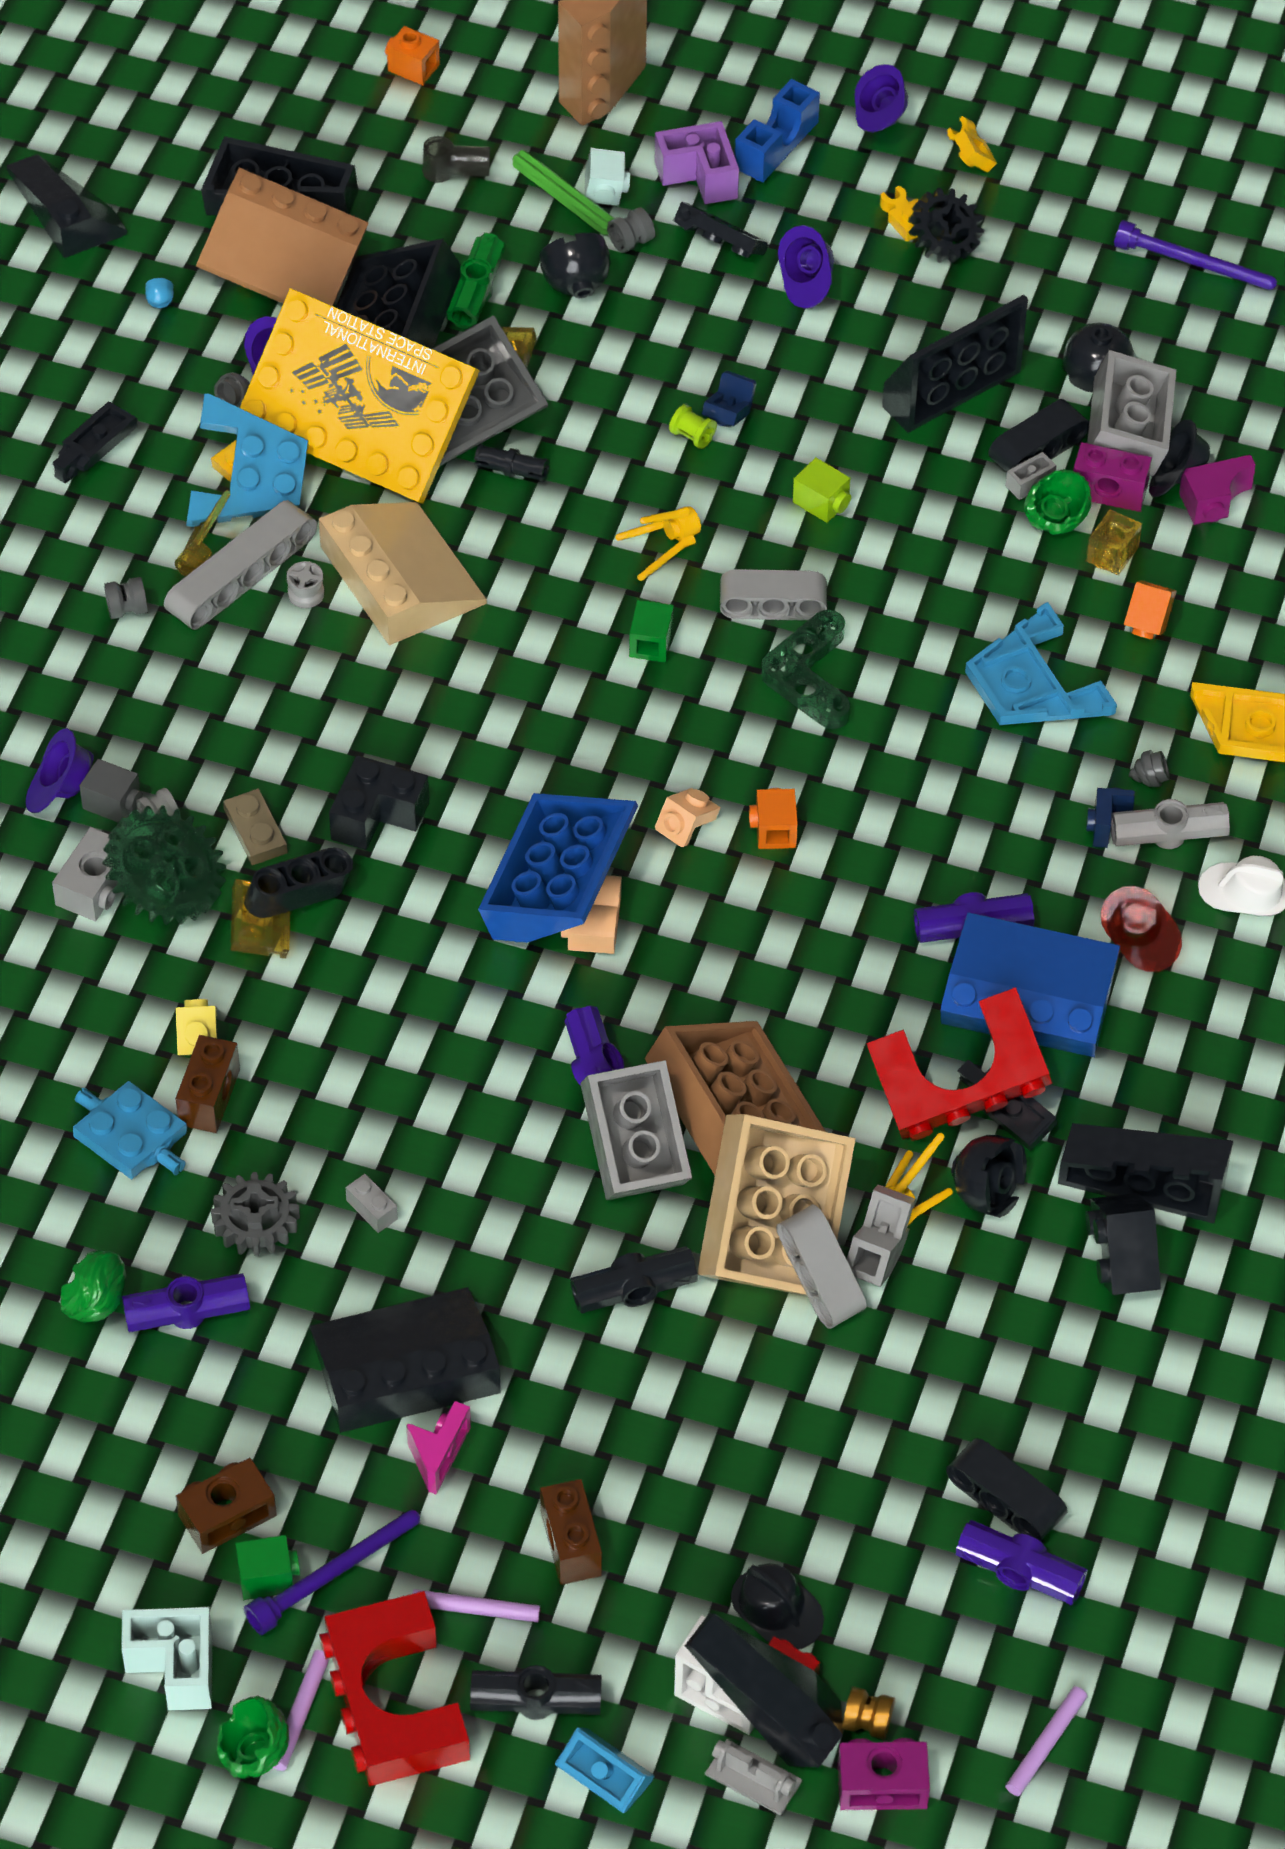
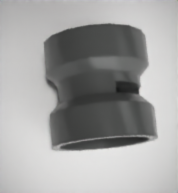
M641 207L630 211L626 218L617 217L607 224L611 242L621 253L633 249L637 242L646 243L655 237L653 222L648 213Z
M141 577L130 578L127 583L118 584L115 581L104 583L111 619L122 618L125 613L133 612L136 615L148 613Z

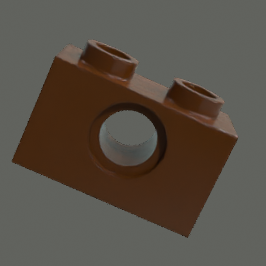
M199 1035L175 1098L177 1116L187 1123V1127L212 1133L218 1132L240 1071L238 1044L236 1042Z
M251 1458L240 1463H230L222 1468L218 1474L202 1482H193L176 1495L178 1516L202 1554L277 1516L275 1495ZM221 1500L232 1501L230 1504L227 1505L216 1504Z
M582 1479L541 1487V1516L560 1585L602 1576V1551Z

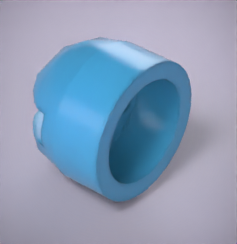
M154 278L147 281L145 284V296L148 303L154 308L167 307L173 298V283L164 278Z

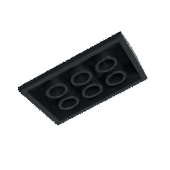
M444 239L357 256L336 308L433 349L460 279L461 264Z
M1022 295L909 355L884 382L882 407L909 433L1020 373L1028 298Z
M468 1287L310 1326L311 1336L340 1433L451 1406L454 1401L463 1403L501 1393L499 1363L489 1332Z

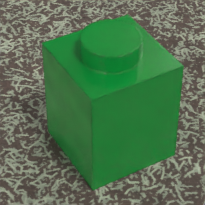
M637 600L629 633L630 658L666 663L673 632L674 605L656 601Z
M286 1535L235 1543L243 1600L278 1595L293 1585L292 1576L300 1575L297 1550L288 1551Z

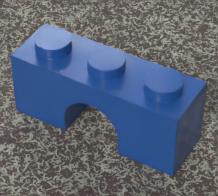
M790 79L773 98L772 112L768 122L764 124L754 119L735 139V159L739 171L764 182L818 123L820 92Z

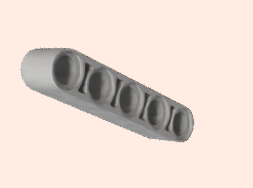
M288 500L282 501L174 585L165 597L164 608L191 629L201 628L305 546L317 530V521Z

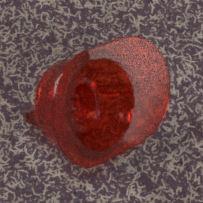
M1124 886L1111 892L1104 900L1100 912L1102 926L1116 945H1120V951L1136 968L1153 972L1170 967L1175 962L1182 948L1181 932L1175 920L1152 893L1141 887Z

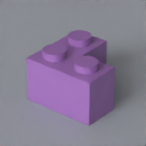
M722 121L655 132L654 162L663 186L696 180L704 204L738 199L739 168Z

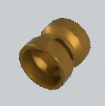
M853 1686L844 1713L843 1729L856 1732L863 1728L869 1731L872 1737L885 1740L894 1709L895 1697L884 1694L878 1697H870L865 1689Z

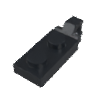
M686 202L680 203L673 219L675 223L685 230L703 229L702 236L711 241L721 244L722 240L733 244L731 250L747 258H750L751 254L764 256L769 246L767 241Z
M107 402L62 442L63 448L58 453L59 457L53 462L54 477L67 483L78 474L79 469L83 472L87 471L89 467L94 466L138 427L137 418L113 403Z
M969 1060L957 1070L960 1074L959 1079L967 1087L978 1083L988 1073V1071L984 1073ZM1023 1095L1008 1100V1105L997 1111L986 1112L985 1109L982 1110L1030 1151L1058 1124L1057 1118L1032 1097L1024 1098Z

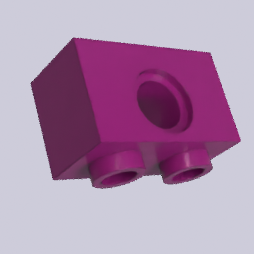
M1081 442L1073 471L1079 472L1089 482L1091 502L1141 512L1148 488L1152 457Z
M899 1738L892 1742H872L868 1739H854L848 1743H839L838 1779L840 1810L927 1809L930 1792L927 1742H916L910 1738ZM878 1768H886L889 1769L893 1774L889 1776H880L876 1774L874 1770Z

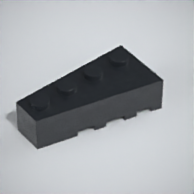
M224 136L201 188L206 215H218L239 168L347 214L350 213L359 191L355 165Z
M1072 1123L1061 1159L1058 1184L1104 1196L1139 1193L1154 1209L1214 1224L1225 1187L1233 1141Z

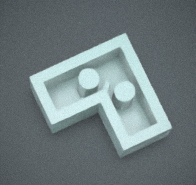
M209 1607L122 1610V1655L125 1673L165 1672L164 1687L168 1710L212 1709V1625Z

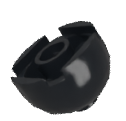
M596 233L575 234L576 240L565 243L564 237L542 249L539 254L541 270L546 281L555 291L574 296L575 298H585L592 295L594 290L606 280L611 264L610 253L605 238Z
M1100 322L1090 323L1079 328L1068 339L1063 356L1062 367L1063 371H1066L1069 375V381L1074 386L1093 393L1094 377L1109 350L1134 357L1131 341L1126 334L1111 324Z
M985 1135L971 1140L960 1154L956 1156L952 1164L955 1189L962 1202L980 1213L999 1218L1007 1215L1019 1199L1017 1196H1012L1017 1183L1024 1185L1026 1178L1027 1159L1022 1144L1015 1143V1139L999 1135Z

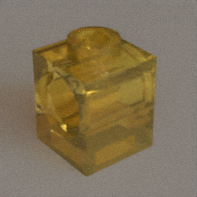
M1109 509L1089 537L1086 561L1099 569L1107 570L1119 576L1139 548L1142 523Z

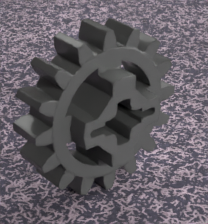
M252 1172L251 1179L245 1181L243 1177L238 1175L236 1176L237 1185L234 1187L227 1183L222 1185L223 1195H215L213 1198L214 1208L211 1209L212 1223H214L216 1237L223 1236V1243L226 1248L236 1243L238 1254L242 1255L247 1248H252L254 1256H259L260 1249L263 1247L274 1253L275 1242L279 1241L284 1245L289 1243L288 1232H297V1220L300 1219V1212L295 1191L288 1192L285 1180L275 1185L273 1174L269 1173L264 1180H259L257 1172Z

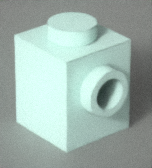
M591 148L585 170L584 195L594 203L618 206L621 193L628 192L630 183V172H625V152Z

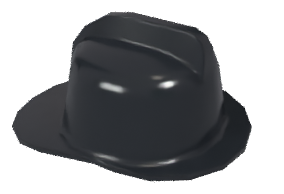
M1183 420L1171 431L1169 451L1155 475L1152 476L1149 484V493L1152 497H1159L1165 494L1175 484L1180 485L1185 469L1208 464L1210 446L1197 434L1196 424L1192 420Z
M771 1563L758 1566L751 1565L747 1572L742 1574L733 1585L731 1600L734 1610L766 1641L770 1642L773 1636L780 1640L785 1639L789 1641L796 1649H804L814 1643L821 1634L824 1616L820 1604L795 1579L793 1574L783 1566Z

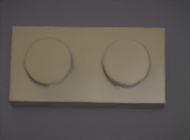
M259 788L223 801L224 811L251 865L287 854V844Z

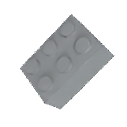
M1109 350L1094 377L1087 444L1152 457L1150 476H1154L1169 451L1176 369Z
M666 1060L588 1075L580 1083L606 1200L681 1186L692 1178Z

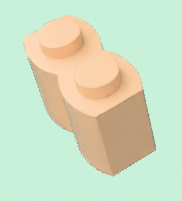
M606 875L585 923L561 931V938H568V950L615 953L622 894V876Z

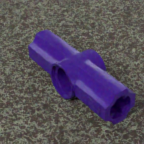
M970 892L959 896L953 904L914 909L913 914L917 941L920 943L960 938L967 913L1033 927L1035 920L1032 899L1028 893L986 899V896L982 893Z
M589 1005L583 1008H575L566 1014L567 1018L564 1021L576 1055V1059L572 1061L571 1068L579 1085L588 1075L624 1068V1061L620 1052L608 1041L598 1007Z
M243 1273L198 1281L189 1276H182L174 1279L167 1288L122 1296L128 1333L171 1324L182 1329H192L200 1325L204 1318L250 1310L247 1285ZM184 1301H191V1302H192V1303H189V1304H180L181 1302H184Z
M970 1520L965 1525L955 1553L956 1556L995 1572L997 1578L1012 1589L1026 1591L1031 1587L1070 1605L1076 1602L1088 1570L1048 1553L1045 1546L1032 1536L1015 1534L1013 1537H1010L973 1520Z

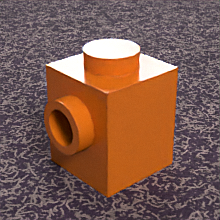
M406 26L395 37H391L386 45L385 54L387 56L388 71L420 85H423L440 65L439 40Z
M1143 580L1137 581L1124 625L1133 627L1132 634L1148 639H1153L1154 634L1161 635L1165 633L1177 590Z
M770 788L757 790L756 805H749L750 828H757L758 849L796 848L798 824L795 789Z

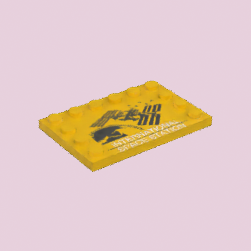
M290 288L240 408L308 440V454L423 504L480 370Z

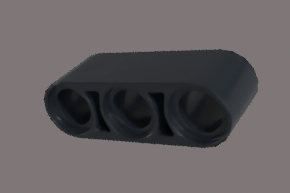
M1059 399L997 437L990 446L988 455L1006 472L1041 452L1051 460L1080 442L1089 431L1090 422L1067 401Z
M333 847L263 867L253 875L245 895L244 905L248 912L255 917L269 918L337 897L344 890L353 868V860L346 851Z
M973 1439L946 1468L949 1479L956 1487L1018 1534L1032 1536L1041 1542L1067 1514L1065 1503L1055 1492L983 1439Z

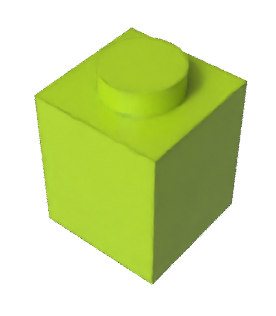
M816 457L794 478L793 503L826 523L837 513L844 512L851 501V495L849 494L850 477Z

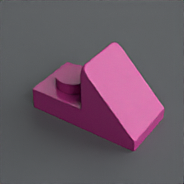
M454 1401L448 1415L443 1413L439 1417L434 1433L412 1424H407L409 1449L428 1491L433 1494H437L471 1428L470 1406Z

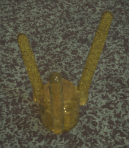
M224 491L206 521L201 522L199 526H195L183 551L174 562L175 567L183 576L189 575L212 556L209 547L202 542L229 499L230 491Z

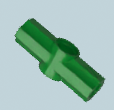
M484 232L482 236L476 237L468 259L461 264L460 280L447 311V319L452 321L458 328L469 329V327L477 325L485 302L492 296V283L505 252V242L501 241L496 234Z

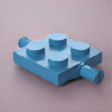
M130 1081L126 1082L111 1096L102 1100L88 1091L87 1088H82V1092L79 1091L76 1094L75 1102L81 1104L90 1113L73 1126V1137L132 1180L142 1170L156 1163L162 1164L174 1175H178L179 1171L181 1172L184 1169L186 1162L170 1150L173 1144L187 1133V1123Z

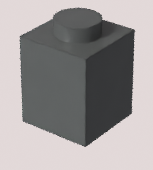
M101 759L96 760L79 785L82 808L84 810L120 824L125 822L131 812L137 811L136 800L143 797L137 773Z

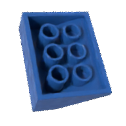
M533 793L478 908L492 939L528 943L584 924L638 808L637 802Z
M967 913L940 1009L941 1024L990 1034L982 1015L979 1001L1016 987L1038 1045L1095 1058L1120 952V945Z

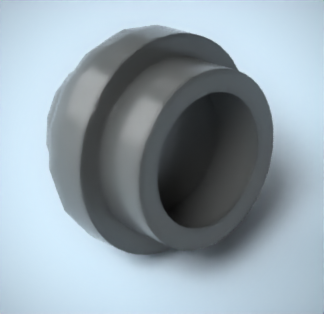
M237 373L224 374L215 384V397L240 407L250 382Z
M1152 750L1143 752L1141 758L1136 760L1134 768L1130 770L1129 777L1136 782H1142L1148 787L1157 788L1162 786V782L1170 780L1169 769L1163 752L1153 753Z

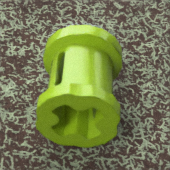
M683 404L676 410L669 425V431L672 434H681L694 442V446L701 449L710 443L717 428L716 421L709 418L704 419L695 414L687 404Z

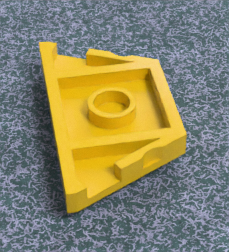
M1192 682L1190 696L1218 754L1285 762V694Z

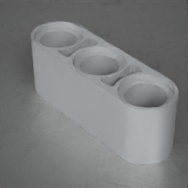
M729 570L720 579V610L724 616L733 619L817 620L822 618L827 611V580L823 574L816 571Z
M812 1204L777 1224L776 1229L779 1239L814 1311L827 1328L831 1329L866 1309V1300L825 1215L816 1205Z

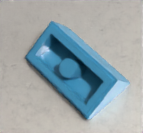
M577 1727L555 1763L557 1767L622 1813H626L655 1777L648 1770L587 1728Z

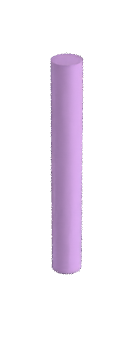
M414 1589V1590H413V1594H414V1593H417V1592L424 1591V1590H416V1589ZM425 1591L430 1609L539 1622L541 1608L539 1605Z
M322 1650L314 1651L286 1721L289 1726V1744L285 1755L278 1765L273 1767L277 1770L284 1771L288 1766L329 1662V1659L325 1660Z
M1074 1686L1006 1784V1789L1015 1796L1022 1794L1088 1697L1083 1689Z

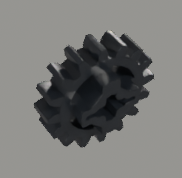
M937 188L933 194L926 192L912 207L914 212L908 218V222L914 224V226L909 231V235L918 236L919 240L916 242L915 247L918 248L924 245L927 248L925 251L927 258L932 253L937 254L938 263H941L948 256L949 261L953 264L960 257L965 260L981 243L978 239L983 235L984 229L977 226L982 222L983 216L974 215L973 212L977 205L971 204L968 206L965 203L967 200L966 194L957 198L955 197V189L951 188L944 195L943 190ZM940 207V210L933 209L932 212H929L932 208Z

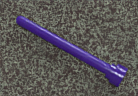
M1122 220L1116 233L1114 247L1128 251L1129 248L1136 249L1140 247L1268 290L1274 289L1277 285V280L1273 276L1142 234V229L1136 228L1137 224Z
M415 1510L405 1512L274 1598L270 1596L264 1599L258 1597L244 1606V1613L248 1622L259 1635H264L277 1626V1620L282 1618L281 1613L418 1525L420 1514Z

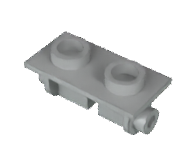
M728 1739L725 1742L721 1740L717 1742L712 1752V1756L715 1758L705 1772L706 1776L780 1816L802 1783L801 1778Z

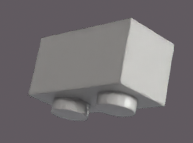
M1041 452L1008 470L1005 486L1020 500L1027 496L1032 486L1038 480L1056 471V465Z
M366 1174L345 1187L346 1201L377 1233L398 1220L397 1205Z

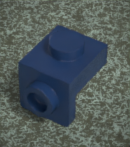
M730 371L723 372L718 391L704 402L701 415L712 418L721 426H735L750 414L757 384L756 381Z
M1097 788L1094 809L1088 808L1086 831L1093 832V847L1108 848L1112 812L1133 811L1135 791L1120 788Z

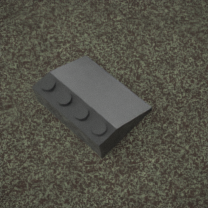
M494 315L432 349L480 370L440 466L548 407L547 401Z

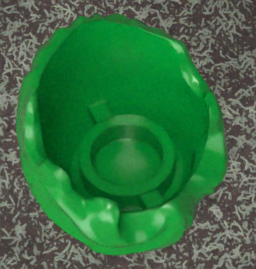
M1065 469L1053 471L1051 474L1038 480L1028 492L1024 503V511L1029 523L1038 530L1047 531L1052 535L1064 534L1074 530L1088 516V512L1091 509L1092 498L1089 482L1079 472Z
M104 1250L87 1253L81 1262L73 1266L72 1271L75 1273L73 1281L61 1287L60 1309L63 1314H66L71 1319L79 1320L80 1322H97L108 1317L119 1306L124 1292L126 1271L124 1262L117 1253Z
M257 1695L242 1699L234 1704L232 1708L233 1714L226 1722H222L219 1727L217 1755L223 1766L235 1778L259 1777L269 1772L278 1765L288 1748L289 1726L282 1711L269 1699Z

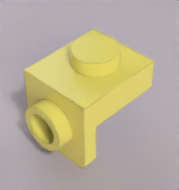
M207 999L185 1000L184 1007L176 1008L178 1056L192 1055L199 1035L217 1038L216 1006H208Z

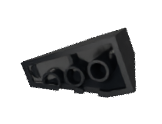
M36 154L6 165L7 172L63 258L127 235L126 228L112 207L40 155Z
M709 1613L684 1645L788 1766L820 1767L843 1736L841 1701L815 1671L714 1613Z

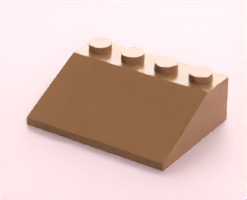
M561 0L558 2L559 103L581 126L610 113L646 67L647 0Z
M239 168L225 196L196 267L283 304L291 288L330 306H334L361 247L369 222Z
M758 1021L665 1026L645 1057L648 1064L666 1060L677 1113L714 1175L716 1174L726 1115L747 1114L826 1132Z

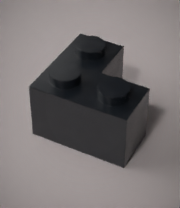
M357 755L329 811L331 840L367 850L380 822L416 832L429 805L428 775Z
M1139 1193L1090 1198L1091 1211H1086L1085 1221L1088 1235H1093L1096 1243L1100 1244L1102 1248V1259H1097L1096 1262L1099 1283H1104V1286L1112 1295L1161 1290L1155 1209Z

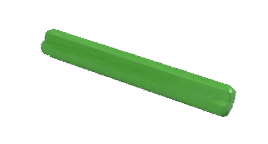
M521 150L513 156L512 165L514 168L602 235H609L607 224L615 219L526 150Z

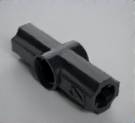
M685 1246L644 1257L643 1254L636 1252L622 1255L609 1268L570 1278V1286L577 1310L582 1314L621 1302L628 1307L642 1306L653 1300L657 1292L697 1282L698 1273L692 1252Z
M539 1665L529 1666L521 1672L472 1670L470 1710L521 1712L522 1715L533 1720L544 1719L551 1713L600 1715L602 1675L552 1673L546 1667ZM532 1689H540L545 1693L541 1696H532L527 1692Z

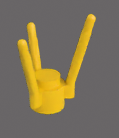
M685 506L674 511L641 517L640 523L647 525L618 533L615 538L620 541L664 528L670 540L676 539L680 541L637 576L639 581H643L685 547L695 544L696 540L693 535L700 533L701 523L696 511L690 506Z
M938 1133L899 1182L913 1157V1152L908 1150L885 1187L915 1198L908 1185L936 1151L945 1137L944 1134ZM947 1188L914 1207L908 1225L917 1216L951 1196L953 1190Z

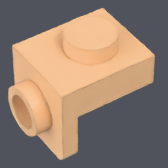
M690 788L666 798L655 829L678 846L684 847L689 844L696 827L716 820L721 807L709 800V796L703 791Z

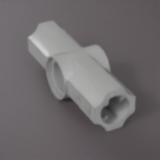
M1166 799L1158 803L1155 809L1112 812L1111 837L1115 846L1155 843L1164 849H1174L1182 845L1184 840L1229 836L1230 831L1229 811L1227 804H1224V802L1186 806L1176 799Z

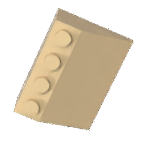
M417 502L350 505L319 518L321 549L389 646L487 604V599Z
M747 1114L726 1115L697 1271L698 1275L807 1296L779 1239L776 1227L780 1222L813 1204L825 1215L836 1239H838L856 1138Z

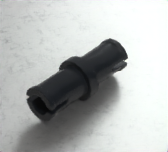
M479 444L474 460H476L474 463L475 467L504 472L505 476L511 478L519 475L545 482L550 469L549 459L520 454V451L514 448L506 451Z

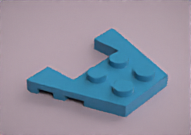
M204 393L199 429L237 435L229 496L191 490L186 526H200L201 522L217 520L218 523L231 521V518L252 515L253 518L262 517L285 500L299 507L308 440L211 394Z
M1048 602L1038 607L1037 613L1030 619L1026 620L1024 618L1016 624L1014 631L1004 639L998 638L966 663V675L999 725L1111 716L1116 714L1117 704L1102 681L1066 693L1034 646L1063 635L1064 625Z

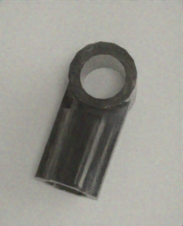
M433 136L424 142L422 173L427 180L436 183L445 182L452 175L489 177L490 147L453 145L449 139L442 136Z

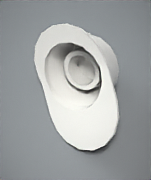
M1249 856L1243 858L1238 863H1219L1209 867L1201 875L1198 882L1199 894L1205 903L1218 910L1257 916H1272L1281 913L1285 909L1284 873L1272 860L1263 856Z

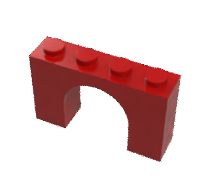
M1016 987L979 1001L982 1015L995 1046V1055L992 1066L985 1077L968 1088L948 1090L929 1082L917 1066L904 1029L866 1043L902 1140L909 1137L911 1140L925 1138L933 1133V1128L946 1123L949 1126L962 1124L971 1118L970 1114L983 1109L986 1112L997 1111L1007 1106L1010 1099L1021 1095L1024 1098L1037 1096L1046 1090L1045 1086L1052 1084L1050 1073Z
M425 1591L325 1616L326 1633L319 1634L321 1648L325 1660L333 1658L336 1670L330 1671L332 1687L336 1697L342 1695L344 1697L347 1708L340 1709L346 1735L351 1733L355 1735L357 1746L351 1747L353 1761L357 1773L365 1771L369 1786L469 1761L470 1743L458 1703L415 1714L398 1715L378 1708L370 1701L364 1691L367 1679L381 1664L395 1658L437 1648L436 1627Z

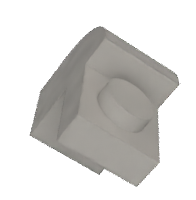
M881 1185L875 1187L864 1224L853 1236L847 1256V1262L856 1278L881 1287L890 1276L910 1229L907 1227L915 1198Z

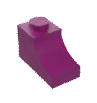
M1251 455L1184 470L1181 477L1179 494L1194 525L1228 518L1231 500L1236 495L1252 489L1256 464Z

